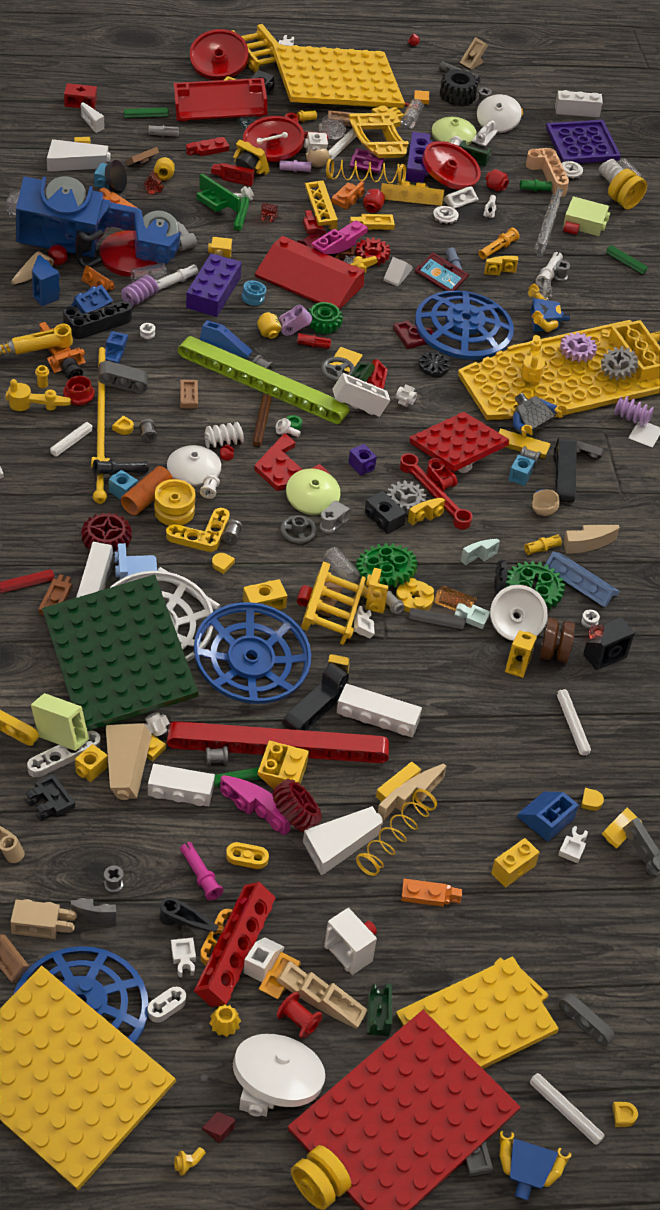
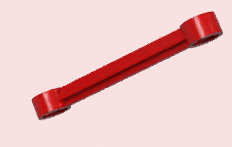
M411 453L403 454L400 460L401 471L412 473L435 498L445 499L444 508L454 517L453 525L461 530L468 529L471 526L472 513L466 509H460L418 466V457Z

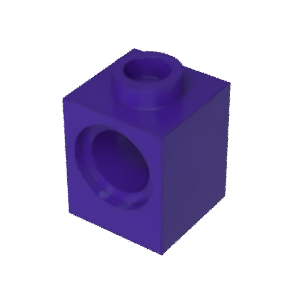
M362 444L350 450L348 463L361 476L375 470L377 456L365 444Z

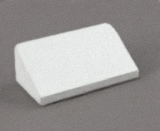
M472 186L448 194L443 198V201L454 209L479 200Z

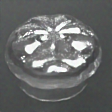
M337 115L323 117L318 127L319 133H326L328 139L333 140L342 137L346 130L343 118Z

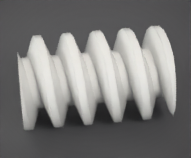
M610 159L604 162L598 170L611 183L613 178L624 169L614 159Z
M234 422L233 425L227 423L226 426L220 424L219 427L213 425V428L207 426L205 429V443L208 449L210 443H212L214 448H216L217 442H219L221 447H223L224 441H226L227 445H230L231 440H233L234 445H237L238 439L241 444L244 443L243 431L238 422Z

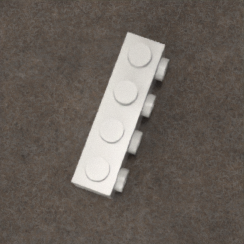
M345 684L337 706V713L345 717L412 738L419 723L422 707L349 684Z

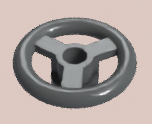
M331 357L322 363L321 372L327 379L337 382L342 373H344L345 368H350V372L347 375H351L355 367L346 358ZM333 362H341L342 364H341V365H331L330 363H333Z
M294 515L286 518L281 523L280 531L286 540L296 544H303L311 541L316 536L317 527L310 518ZM310 525L311 533L305 537L304 529ZM286 530L293 531L299 538L290 536Z

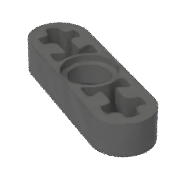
M567 993L559 1000V1006L562 1011L600 1045L607 1046L615 1039L613 1030L576 996Z

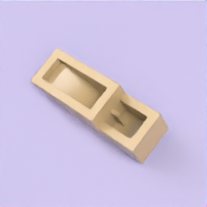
M583 525L582 531H566L563 542L565 553L588 552L606 546L617 539L620 527L619 525Z

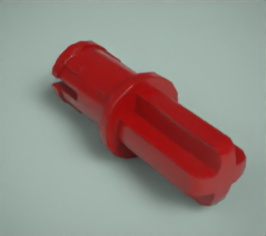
M299 333L297 344L312 346V348L315 346L329 349L331 347V339Z

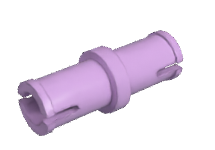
M280 160V171H293L294 173H297V171L311 172V162Z

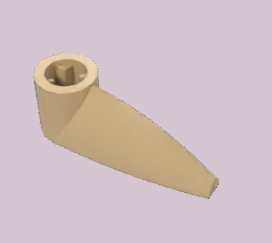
M39 251L36 252L11 280L12 284L21 283L32 278V269L38 255L48 260L51 266H53L54 260Z
M0 826V850L8 862L17 863L21 861L25 852L15 835Z

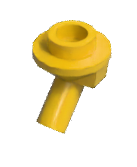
M199 1147L192 1156L187 1155L184 1151H179L178 1156L174 1158L175 1171H179V1174L183 1176L206 1154L204 1149Z

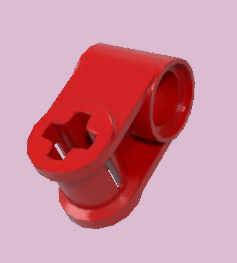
M438 458L429 460L426 474L443 492L448 487L457 486L456 475L450 471L442 460Z

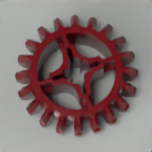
M103 512L100 515L94 514L93 518L88 517V520L84 521L81 529L82 543H84L85 548L89 549V552L93 542L112 545L114 553L118 551V544L126 543V547H129L132 539V528L128 520H125L123 516L118 517L117 513L111 515L110 512L108 514H103Z
M286 779L280 782L273 790L272 796L274 803H276V808L279 809L280 814L295 829L304 832V830L318 826V823L322 821L321 809L318 807V803L315 802L314 797L299 782L293 779Z

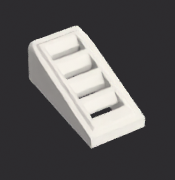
M84 102L81 103V117L94 132L97 133L103 130L104 116Z

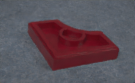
M409 321L393 324V330L407 349L427 344L421 338L420 333L417 332V327ZM430 327L425 328L430 335L434 333Z

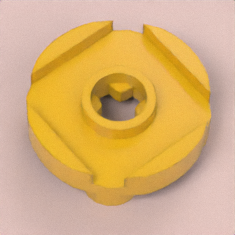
M410 578V582L406 581L404 585H400L397 588L396 598L403 602V610L406 612H410L411 608L428 611L433 605L434 589L424 582Z

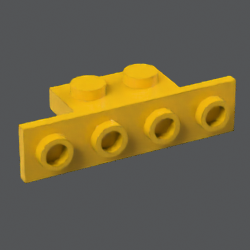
M404 181L401 185L399 183L397 185L382 183L381 192L385 195V200L442 206L444 190L428 188V186H425V183L410 185V182Z

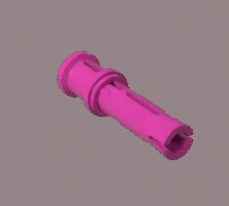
M187 842L189 848L186 844H183L180 847V851L197 876V884L205 891L206 899L212 901L219 898L224 890L216 882L215 874L208 871L191 842Z

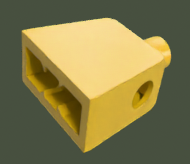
M518 631L511 646L505 669L506 673L521 678L524 677L537 640L536 635H533L531 632ZM523 656L522 662H519L516 657Z

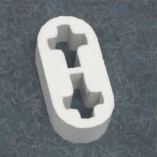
M172 987L152 1000L148 1005L149 1019L152 1022L159 1023L182 1009L186 1003L185 991L180 987ZM172 996L176 998L180 996V1001L172 1000ZM154 1008H156L157 1010H160L162 1008V1013H154Z

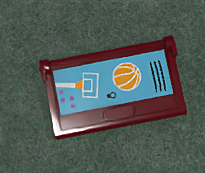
M434 252L414 270L416 274H420L445 291H457L460 285L469 277L468 273Z

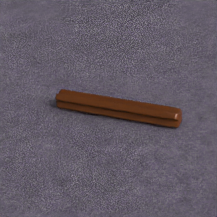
M264 394L262 396L252 440L254 447L262 446L272 397L270 395Z

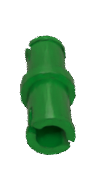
M538 179L533 181L520 180L519 187L520 190H533V192L538 190L551 191L552 182L538 181Z

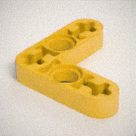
M225 508L215 509L205 532L181 525H170L166 529V538L169 542L213 552L219 547L222 534L226 530L227 521H229L230 513ZM212 528H219L220 531L214 532V531H212L211 529H212ZM195 536L197 539L189 540L188 537Z

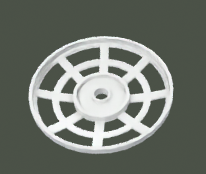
M165 571L139 572L124 577L111 586L114 587L154 574L158 581L179 585L174 594L161 592L164 599L169 600L166 606L176 633L178 632V626L190 623L187 637L177 633L179 641L182 643V649L186 646L194 647V640L192 638L196 630V621L208 617L213 612L211 603L205 593L195 583L174 573ZM187 589L193 593L205 610L193 613L190 606L181 599L184 591ZM176 604L184 609L187 616L177 617L173 611ZM212 625L207 628L203 642H200L199 648L204 649L210 640L213 631ZM194 652L185 656L187 662L194 658Z

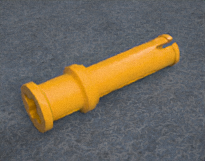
M510 228L505 234H500L497 240L479 250V257L484 260L502 247H508L511 242L519 240L518 231L515 228Z

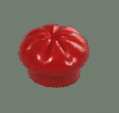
M85 376L70 378L63 390V396L70 398L72 405H86L93 400L95 395L91 381Z

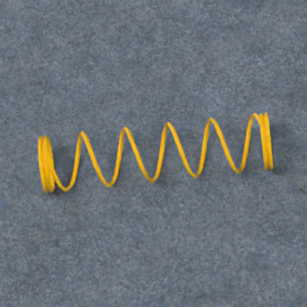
M332 159L327 161L326 176L328 179H336L341 170L345 178L342 166L343 160H341L340 170L335 178H333L334 162ZM330 161H331V173L329 172ZM355 161L354 171H353L351 177H350L349 179H346L347 181L352 178V176L354 175V172H355V171H356L357 178L359 179V176H358V173H357V165H356V164H357V161ZM369 162V168H368V172H367L365 178H364L363 180H360V181H364V180L366 179V177L368 176L369 170H370V176H371L372 180L374 181V179H373V177H372V173H371V162ZM383 163V169H382L381 176H380V178H379L377 181H374L375 183L378 182V181L381 179L382 174H383V171H384L385 179H386V181L388 182V180H387V178H386V173H385V163ZM398 164L393 179L394 181L398 173L400 185L404 183L406 177V167L404 164H401L400 167ZM403 167V177L401 181V172Z
M417 789L412 795L413 802H407L401 807L402 815H394L390 820V827L380 830L379 840H372L368 843V853L358 854L356 862L363 872L376 876L380 872L379 868H384L383 862L369 853L371 843L380 842L387 853L395 855V850L380 839V834L383 830L391 829L398 840L407 842L403 833L392 828L393 818L402 816L410 828L418 829L414 820L403 815L405 805L413 804L416 810L424 817H429L428 811L436 809L437 801L430 792L424 789ZM417 792L427 794L433 800L434 807L429 808L422 804L417 797ZM416 805L423 808L427 812V815L422 814L417 809ZM405 818L411 820L416 825V828L409 825ZM394 830L400 833L405 838V841L401 840ZM383 844L390 847L394 853H390ZM362 856L370 860L376 867L377 872L372 873L365 869L360 863L359 857ZM372 857L377 859L382 864V866H379Z

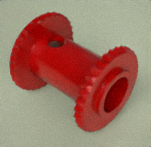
M294 992L282 1002L277 1010V1017L282 1019L287 1016L301 1028L300 1037L306 1038L321 1022L322 1013L312 1014L298 1002L300 994Z

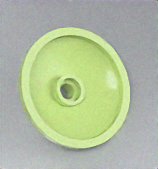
M444 117L433 124L432 135L437 141L450 142L453 136H458L466 141L465 145H469L476 136V129L465 119Z
M304 469L290 477L286 486V495L290 504L298 511L308 515H321V512L330 506L333 501L339 502L340 487L330 474L318 469Z

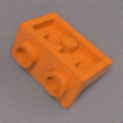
M361 181L357 186L351 183L345 184L331 198V203L347 210L364 195V182Z

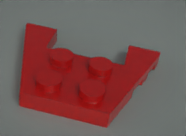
M286 433L278 439L254 467V470L276 491L286 489L290 477L296 472L303 470L285 454L295 448L296 443ZM320 464L317 465V466H315V467H313V468H311V469L322 470V471H324V472L330 474V473H329L323 466H321Z

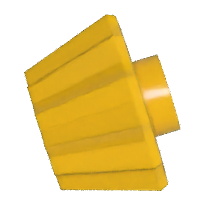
M231 1005L219 1006L210 1016L211 1021L209 1024L212 1026V1031L217 1032L218 1036L224 1035L227 1037L229 1034H235V1031L240 1029L239 1023L241 1020L237 1011Z

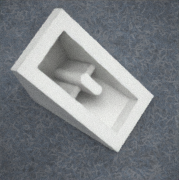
M393 257L385 274L384 281L398 287L413 270V267L407 262Z

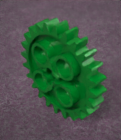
M385 543L381 547L380 544H377V548L371 546L370 551L365 549V554L360 553V558H357L358 576H361V578L362 576L365 577L366 582L368 575H372L374 568L382 569L379 584L387 585L388 588L390 585L397 587V583L404 585V581L410 582V577L414 578V573H417L416 555H413V551H408V547L402 549V545L395 547L394 543L391 546Z
M524 561L523 566L517 563V567L512 566L511 570L507 571L506 587L524 585L532 588L535 575H538L535 591L541 595L549 610H551L552 605L556 607L558 602H561L565 591L564 579L559 578L560 573H554L555 568L549 570L548 564L543 567L541 562L535 565L534 561L531 564Z

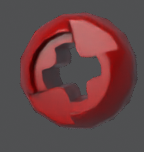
M56 244L49 248L48 256L54 260L53 265H63L67 261V250L64 246Z

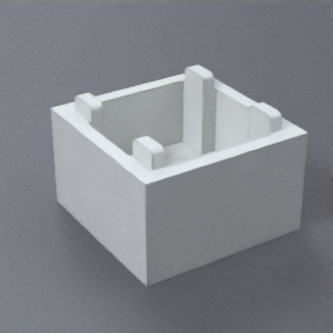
M347 908L328 921L324 947L335 955L344 965L347 972L349 971L354 975L373 962L377 938Z

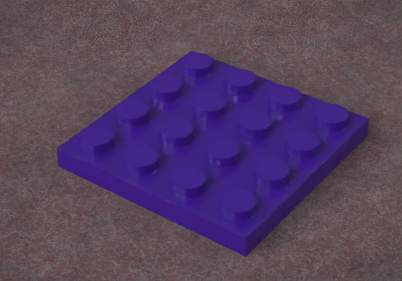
M604 120L546 124V130L562 163L568 161L597 163L610 159L620 160L621 155Z

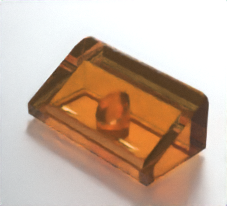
M441 586L437 591L434 602L456 611L459 603L471 608L472 605H475L477 598L452 588Z

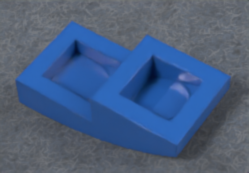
M111 331L106 341L105 361L120 363L128 340V334Z

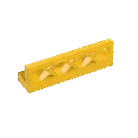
M324 181L305 183L318 225H328L330 231L333 229L337 230L338 220Z

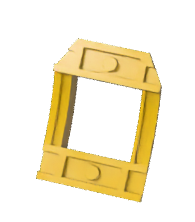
M354 113L348 115L355 134L364 148L378 158H402L406 155L409 143L408 141H403L399 136L394 124L390 121V113ZM362 129H382L387 142H370Z

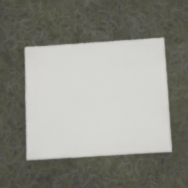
M638 421L629 439L653 448L660 435V427L650 423L647 426L646 423L640 426Z

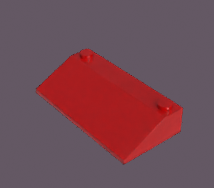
M264 78L174 83L177 121L248 116L263 117L268 115Z
M282 236L272 245L255 272V276L316 303L328 302L340 309L364 287L365 270Z

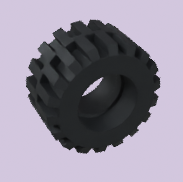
M466 70L447 71L443 74L441 80V98L445 102L456 106L473 103L476 99L478 79Z

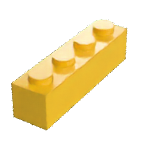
M413 762L409 763L377 789L376 798L382 802L395 789L419 775L421 769Z

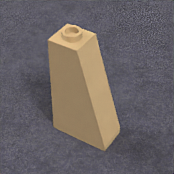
M144 723L106 726L110 789L121 800L137 798L152 736Z

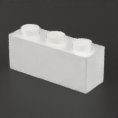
M567 90L558 91L555 103L556 114L600 117L603 104L602 94L570 92Z
M342 373L332 389L337 401L350 404L355 409H362L370 415L374 414L380 417L390 402L386 390L345 373Z
M153 764L148 782V796L157 799L174 800L175 802L192 803L197 806H209L214 789L215 774Z

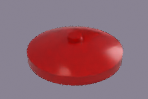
M215 29L201 34L195 39L190 48L192 67L199 75L211 80H224L227 76L231 78L236 76L245 68L249 58L248 46L245 40L239 34L226 29Z
M268 116L251 123L243 134L244 142H249L252 146L264 150L267 162H277L293 157L302 149L305 141L301 125L295 120L283 116ZM283 132L288 134L287 138L281 137L257 144V138H268L280 135Z
M435 141L430 143L423 152L422 161L426 170L443 185L462 190L470 186L474 187L481 175L480 167L473 156L463 148L450 142Z
M130 230L111 234L100 245L102 264L109 271L121 276L141 277L149 275L160 269L163 265L155 261L141 260L136 257L133 231Z

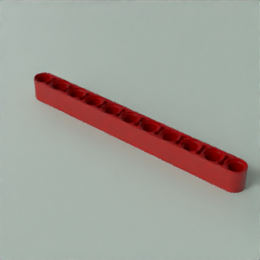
M172 722L168 726L167 745L174 749L206 751V748L223 749V746H227L228 753L264 755L270 740L308 750V758L368 763H384L389 759V740L383 736L192 722Z

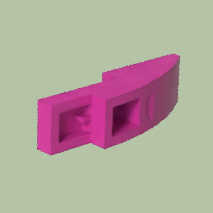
M355 220L339 231L331 230L312 242V246L324 254H335L345 251L356 245V239L366 234L368 227Z
M225 775L221 777V793L225 797H229L238 809L245 811L248 815L255 810L260 818H264L275 831H279L283 836L290 832L291 825L280 814L279 809L276 808V803H274L270 792L239 778Z

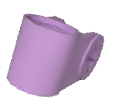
M302 305L295 306L279 317V322L282 325L281 331L286 336L294 334L312 321V316Z

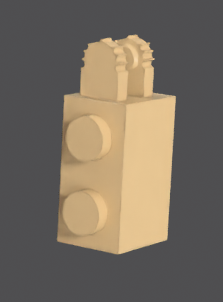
M28 899L16 900L11 918V934L56 939L57 932L70 933L74 930L75 926L73 923L66 921H75L77 914L72 910L60 909V905L52 902H33Z

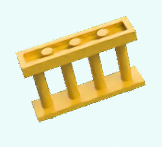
M263 24L257 25L256 33L241 36L245 41L259 40L258 42L247 44L249 52L247 64L254 73L259 70V66L276 62L272 49L273 45L280 44ZM259 47L265 48L264 50H259L255 52L250 51V49H255ZM269 54L272 56V57H270V58H265V59H261V60H258V59L256 58V57L265 56V55H269Z
M323 561L309 599L301 629L308 631L311 624L320 625L343 634L340 644L344 645L346 639H350L354 628L351 626L360 596H364L367 588L364 585L366 578L362 576L358 585L331 575V572H328L330 564ZM330 582L354 591V599L327 589L324 583ZM320 596H326L350 605V612L323 603L320 600ZM322 610L346 619V625L344 627L320 618L318 614H315V611Z

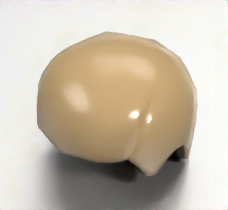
M326 149L309 150V154L306 153L307 162H311V166L315 168L323 167L330 159V154Z
M547 489L534 493L532 509L536 514L549 516L558 510L559 495L555 491Z

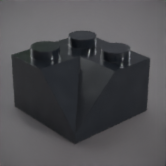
M622 617L609 620L605 624L602 636L592 638L586 642L583 655L595 670L628 657L635 632Z

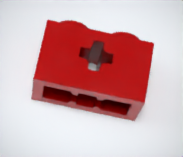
M67 83L64 92V107L81 108V103L84 102L95 110L97 86Z

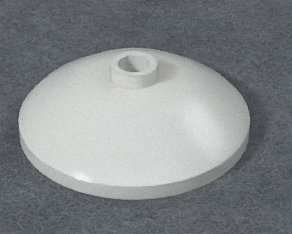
M502 94L487 97L479 104L477 109L479 124L484 127L487 121L493 120L495 122V129L498 130L497 133L507 132L515 128L520 122L522 115L519 103L514 98Z
M190 445L175 450L169 456L167 470L171 473L173 479L186 481L193 487L204 486L203 480L205 476L210 474L218 478L221 472V461L212 450L202 446Z
M512 585L506 587L492 601L490 608L491 622L495 630L510 641H514L520 630L531 632L537 636L543 630L547 621L548 614L545 601L537 591L528 586ZM518 613L519 619L514 618L513 614Z

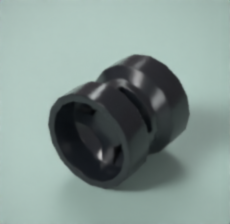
M67 358L61 363L60 368L68 380L75 376H83V370L78 366L74 358Z

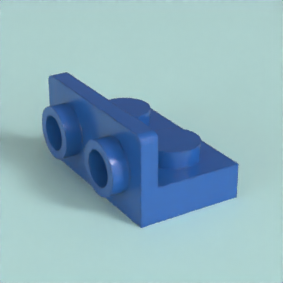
M100 285L98 287H91L84 294H77L71 306L78 307L82 314L108 306L112 304L113 300L103 285Z

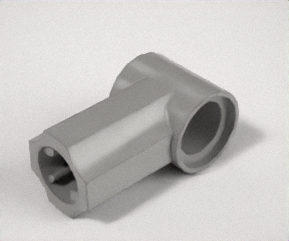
M178 222L179 232L181 233L178 249L184 251L197 247L195 235L189 233L184 225Z

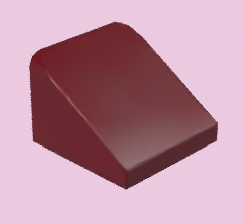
M217 1111L202 1127V1130L218 1143H221L235 1128L236 1120Z

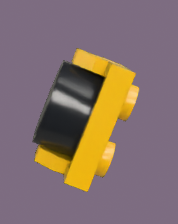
M239 139L236 143L237 150L233 156L237 166L253 169L254 174L262 173L267 175L270 170L264 150Z

